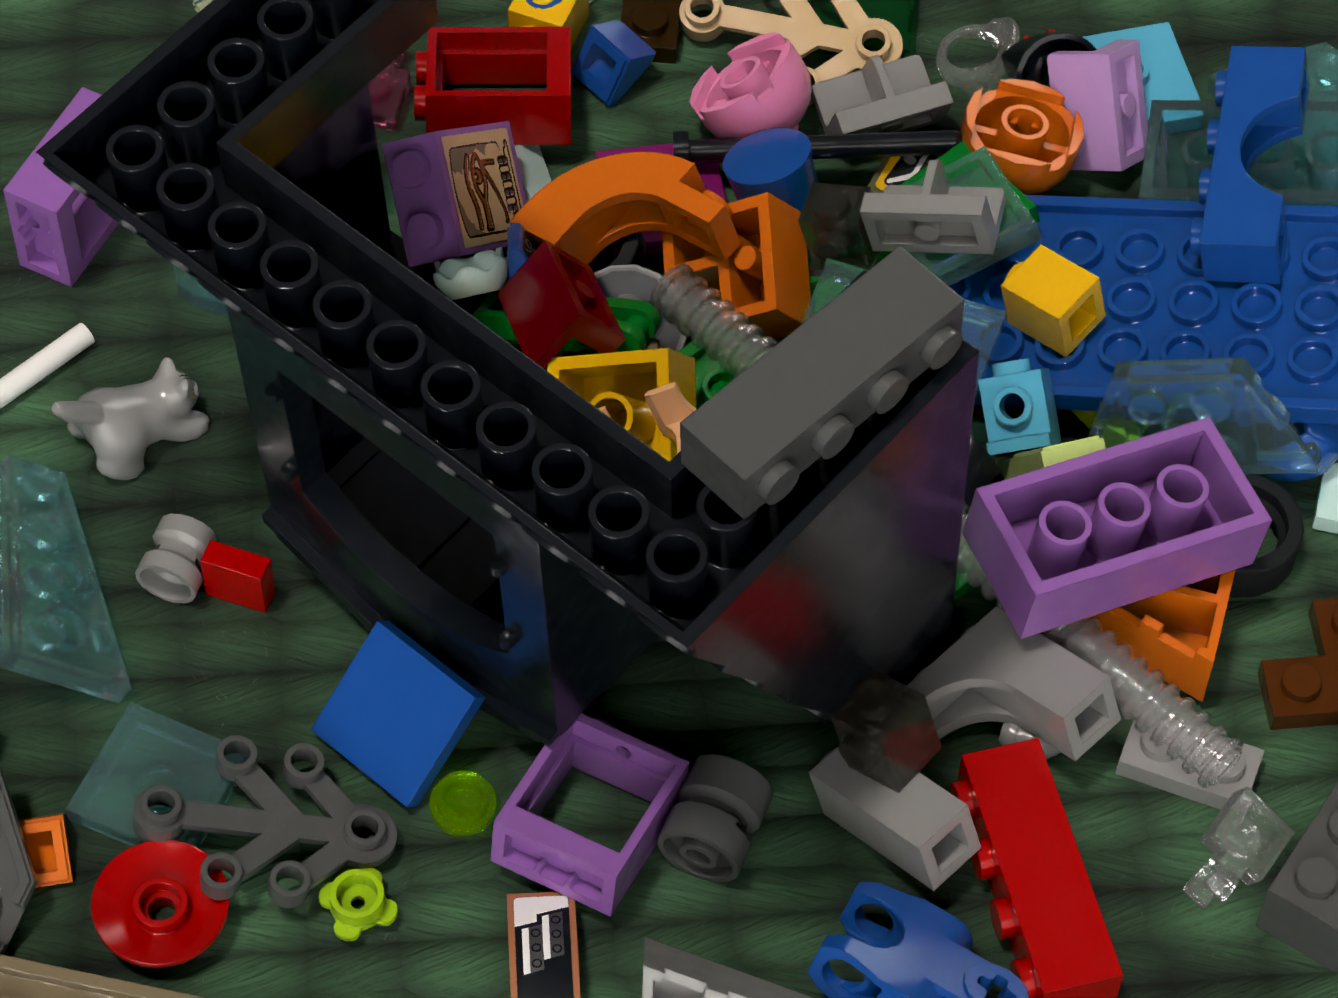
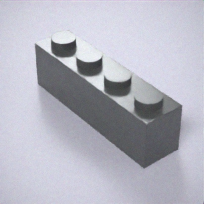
M898 246L680 422L681 463L744 520L764 503L768 505L778 503L793 489L799 479V475L820 457L823 459L834 457L847 445L855 428L875 412L884 414L891 410L902 399L909 384L929 367L937 370L952 359L963 340L961 333L965 300L903 247Z

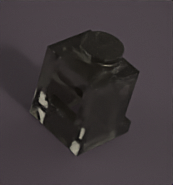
M812 182L798 219L812 258L809 266L811 277L853 281L863 270L869 271L875 266L880 251L872 250L860 215L864 193H872L871 187Z

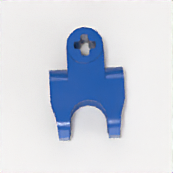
M877 882L858 883L839 918L844 925L845 931L850 936L843 934L827 935L807 971L817 988L829 998H985L993 983L1002 988L997 998H1029L1026 986L1018 976L1007 968L993 964L972 952L974 944L972 934L967 926L957 917L925 899L906 894ZM875 904L885 909L892 917L893 928L890 930L869 920L862 912L861 906ZM838 959L851 964L865 975L864 979L857 982L841 979L831 969L829 960Z

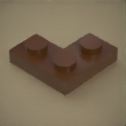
M1338 598L1312 600L1308 615L1318 656L1261 661L1257 674L1270 730L1338 725Z

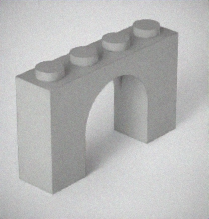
M996 606L978 623L969 627L961 635L960 639L934 662L921 669L915 678L883 707L875 710L867 721L838 747L826 753L821 761L809 771V775L824 815L935 891L982 848L968 805L918 772L923 757L938 740L958 728L974 723L990 721L1012 723L1029 731L1076 762L1121 720L1109 675L1041 633L1020 639L1006 612Z

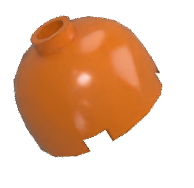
M1020 79L1000 80L997 89L987 91L982 94L983 87L974 92L966 107L961 124L962 141L973 156L995 167L1024 195H1042L1066 178L1080 151L1084 130L1083 119L1078 111L1074 118L1071 112L1063 106L1065 97L1062 94L1038 82Z

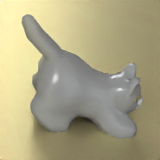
M168 357L161 361L157 372L148 381L116 388H95L81 395L77 401H58L52 405V413L68 423L67 428L71 435L79 439H86L93 446L97 457V470L102 475L115 480L134 479L145 469L144 455L149 445L160 440L186 442L198 439L209 430L210 420L205 413L191 409L199 395L197 383L187 374L178 370L173 360Z

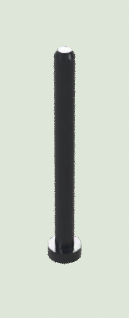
M956 130L806 135L811 142L813 159L943 155L962 141V133ZM673 131L674 156L695 164L723 163L727 152L743 138L689 140L688 131Z

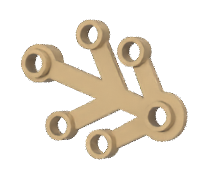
M683 0L679 8L683 32L689 38L698 42L714 40L724 30L752 36L774 32L780 33L785 41L788 38L801 58L817 49L838 52L839 54L816 69L807 67L813 85L821 81L860 71L869 57L879 55L884 64L901 59L903 52V41L898 29L884 19L868 18L857 0H829L846 28L823 24L807 0H778L788 17L724 5L723 0ZM706 4L712 7V13L706 17H697L692 13L693 8L697 5ZM869 38H878L883 41L884 46L878 51H869L864 48L863 43ZM812 97L808 106L814 104Z

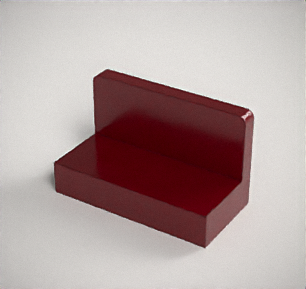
M546 240L541 243L498 293V298L523 354L542 368L551 361L571 337L600 353L615 352L626 340L591 266Z

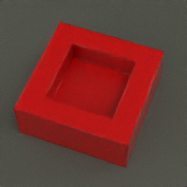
M210 540L200 560L206 595L266 613L276 593L271 558Z

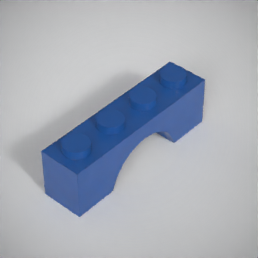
M1231 46L1228 70H1218L1215 103L1216 107H1221L1220 119L1210 118L1207 152L1208 155L1213 156L1212 167H1202L1199 178L1200 205H1205L1203 218H1193L1190 236L1191 254L1201 255L1204 281L1280 284L1288 234L1284 197L1258 184L1248 172L1254 161L1265 150L1283 140L1303 134L1310 87L1306 48Z

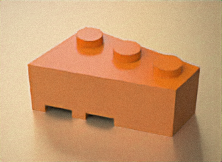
M1235 570L1066 625L1203 702L1215 660Z

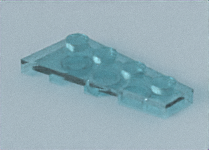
M8 454L0 464L1 668L120 703L132 688L66 474Z

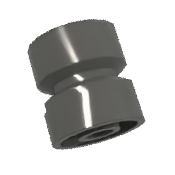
M716 754L700 755L693 761L680 789L679 800L681 802L672 807L658 837L657 846L662 855L674 866L703 880L730 882L738 877L751 848L752 837L749 834L759 829L772 800L773 789L769 781L757 770L736 759Z

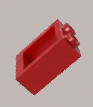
M570 27L430 28L428 30L427 51H416L415 121H426L427 133L509 121L514 145H571ZM444 84H547V90H444Z

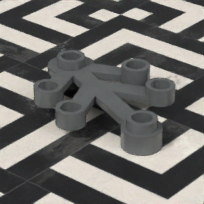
M242 735L228 736L219 743L215 765L218 773L226 780L235 781L259 809L186 801L182 794L166 785H155L145 789L137 796L133 805L132 827L136 836L143 842L177 841L184 834L185 830L255 838L233 854L224 852L214 853L206 857L202 862L199 885L202 892L214 900H226L233 897L238 892L243 881L297 844L322 845L321 849L304 862L282 861L276 864L270 872L268 883L270 899L280 907L294 908L305 902L311 889L344 866L352 869L375 868L384 863L393 854L397 842V828L391 816L381 808L373 805H354L323 771V753L319 748L309 743L295 744L286 751L282 773L285 781L290 786L300 790L304 789L327 817L302 814L256 763V745L252 740ZM231 753H240L248 760L241 764H233L225 757ZM297 761H307L314 766V769L309 772H301L292 765ZM164 805L170 807L172 811L159 815L153 813L149 807ZM366 829L373 832L375 836L368 839L359 838L352 830ZM216 870H224L230 873L233 878L227 882L219 883L213 881L209 874ZM284 878H292L297 880L301 887L288 891L282 889L278 882Z

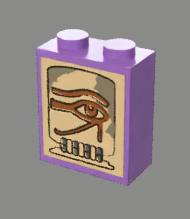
M509 121L434 131L382 144L409 267L472 255L486 250H495L499 247H507V228L510 227V220L527 203Z

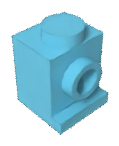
M1029 358L991 364L993 377L978 379L988 437L986 446L989 455L1062 443L1049 368L1031 370ZM1012 393L1019 395L1025 405L1022 415L1018 418L1010 417L1005 410V399Z

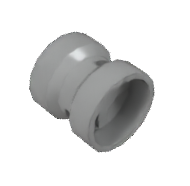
M170 513L164 515L159 521L152 536L155 544L154 550L144 554L135 575L140 585L151 594L169 602L185 604L193 601L203 582L200 572V560L209 541L219 542V538L205 523L190 516Z

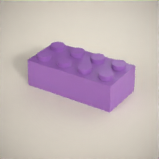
M1206 417L976 488L962 534L1017 634L1022 639L1251 565L1256 558L1272 519L1211 418Z

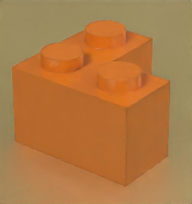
M769 192L727 203L733 212L731 220L741 244L726 261L680 236L662 231L665 279L702 300L720 295L722 324L727 327L733 328L735 331L758 343H763L788 336L812 317L805 215Z

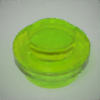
M467 770L454 771L443 777L433 788L429 799L430 814L434 823L442 831L454 836H471L483 831L494 819L497 809L496 794L490 783L477 773Z

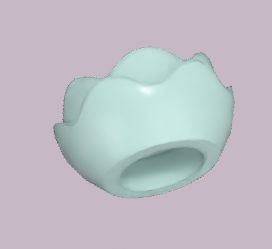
M502 247L496 248V251L486 250L478 252L469 258L455 257L446 259L442 263L440 261L434 262L436 273H433L434 283L451 300L500 290L509 276L508 257H504Z

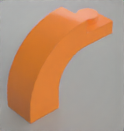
M656 152L615 154L579 165L549 182L510 220V223L520 222L524 230L538 246L546 240L586 264H589L604 248L614 241L643 231H664L675 234L725 261L741 244L731 220L733 212L730 206L719 195L706 190L695 163L677 156Z

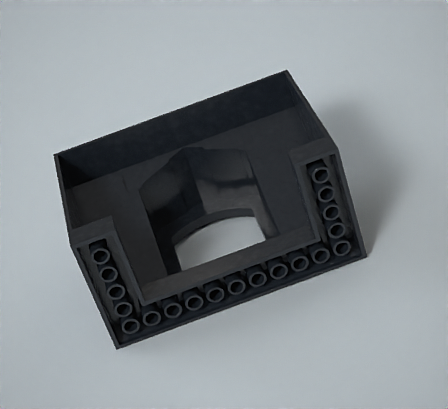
M213 0L36 151L37 154L45 159L43 164L51 172L83 195L95 200V204L107 215L131 232L146 239V243L152 249L187 274L197 278V282L226 304L271 504L262 514L263 522L341 600V604L370 632L377 621H390L484 695L486 698L480 706V710L530 739L550 746L560 735L572 727L580 714L605 689L613 685L620 678L624 670L660 636L687 655L708 661L720 672L741 677L761 690L775 693L786 703L806 708L818 717L835 722L845 731L852 733L864 724L875 710L883 707L908 685L921 669L929 666L949 648L979 350L963 339L960 348L948 363L937 370L929 367L909 384L902 399L891 410L884 414L875 412L856 427L851 439L838 454L830 459L820 457L799 475L797 483L786 497L774 505L764 503L744 520L681 463V451L669 462L547 372V365L542 368L523 354L520 345H511L474 318L473 313L485 300L484 298L475 295L451 300L434 283L433 273H436L434 262L412 267L408 266L403 239L391 231L389 226L368 83L439 21L437 0ZM863 270L846 288H848L851 284H853L856 280L863 276L867 271Z

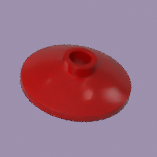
M167 840L164 842H143L126 849L113 858L99 875L91 897L92 920L103 944L124 961L148 968L176 966L194 959L207 950L223 930L230 905V899H211L200 888L201 865L209 855L188 843ZM216 870L209 874V877L215 882H226L222 870ZM160 907H169L175 911L173 916L164 920H153L151 918L153 911Z

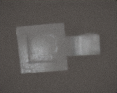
M1249 787L1233 792L1200 839L1214 855L1190 877L1183 891L1201 909L1206 908L1213 897L1220 903L1224 902L1236 888L1239 879L1247 886L1262 881L1295 831Z

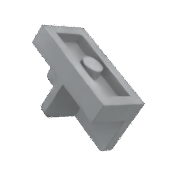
M879 55L869 57L862 70L815 83L812 86L811 93L825 135L907 132L941 122L954 103L946 81L931 85L922 58L919 55H912L884 64Z
M930 160L923 186L888 185L884 189V193L865 192L860 215L873 251L892 252L898 246H901L907 252L993 255L1007 199L1004 189L1000 187L949 186L942 161Z

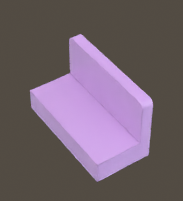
M1116 40L1095 51H1055L1047 56L1050 88L1057 90L1065 97L1063 106L1071 112L1074 118L1078 111L1083 119L1084 138L1080 151L1070 170L1123 171L1151 156L1139 40Z

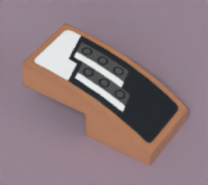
M558 892L506 894L511 998H581L575 900Z

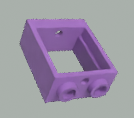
M84 87L75 95L3 189L19 264L69 287L75 284L119 224L95 204V200L83 195L51 172L43 164L45 159L36 153L38 149L102 96Z
M581 713L572 727L560 735L550 746L544 745L495 818L490 861L611 917L658 843V837L672 807L681 802L679 800V793L688 774L689 761L675 756L665 747L651 745L626 734L605 720L591 718ZM571 767L651 802L620 853L540 817V814Z

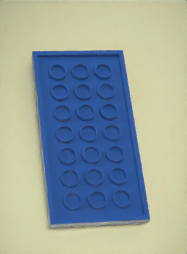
M1025 195L1036 205L1040 221L949 286L965 300L961 333L963 339L979 350L974 405H982L978 379L993 377L991 364L1029 358L1031 370L1049 368L1056 409L1338 425V206L1284 204L1288 234L1280 284L1204 281L1201 255H1192L1190 248L1193 218H1203L1205 205H1200L1199 201ZM1040 244L1100 278L1106 317L1067 357L1008 324L1001 284L1004 282L1010 269L1015 264L1024 262ZM1012 393L1005 399V407L1025 408L1023 399L1017 394Z

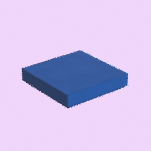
M377 621L310 730L407 808L417 807L486 697L390 621Z

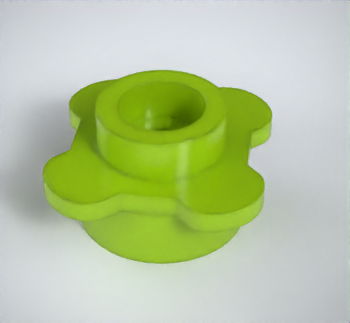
M371 867L347 870L337 876L333 882H328L321 887L319 903L323 908L330 910L335 920L334 933L339 939L355 941L360 937L362 931L375 925L389 926L396 920L398 915L397 904L395 901L386 898L382 884V875L377 869ZM358 899L363 900L365 903L359 909L352 906L353 901Z

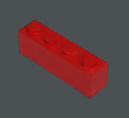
M1039 738L961 755L957 782L950 783V793L969 807L982 847L971 857V863L979 881L987 879L994 900H990L989 909L995 934L999 940L1008 939L1015 959L1010 962V971L1018 976L1026 986L1029 998H1117L1124 975Z

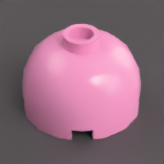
M774 32L756 36L730 50L727 54L733 62L719 74L711 66L703 73L692 89L689 102L706 128L717 139L745 138L753 133L771 128L798 130V123L807 111L812 93L811 76L801 56L788 38L785 41L780 33Z

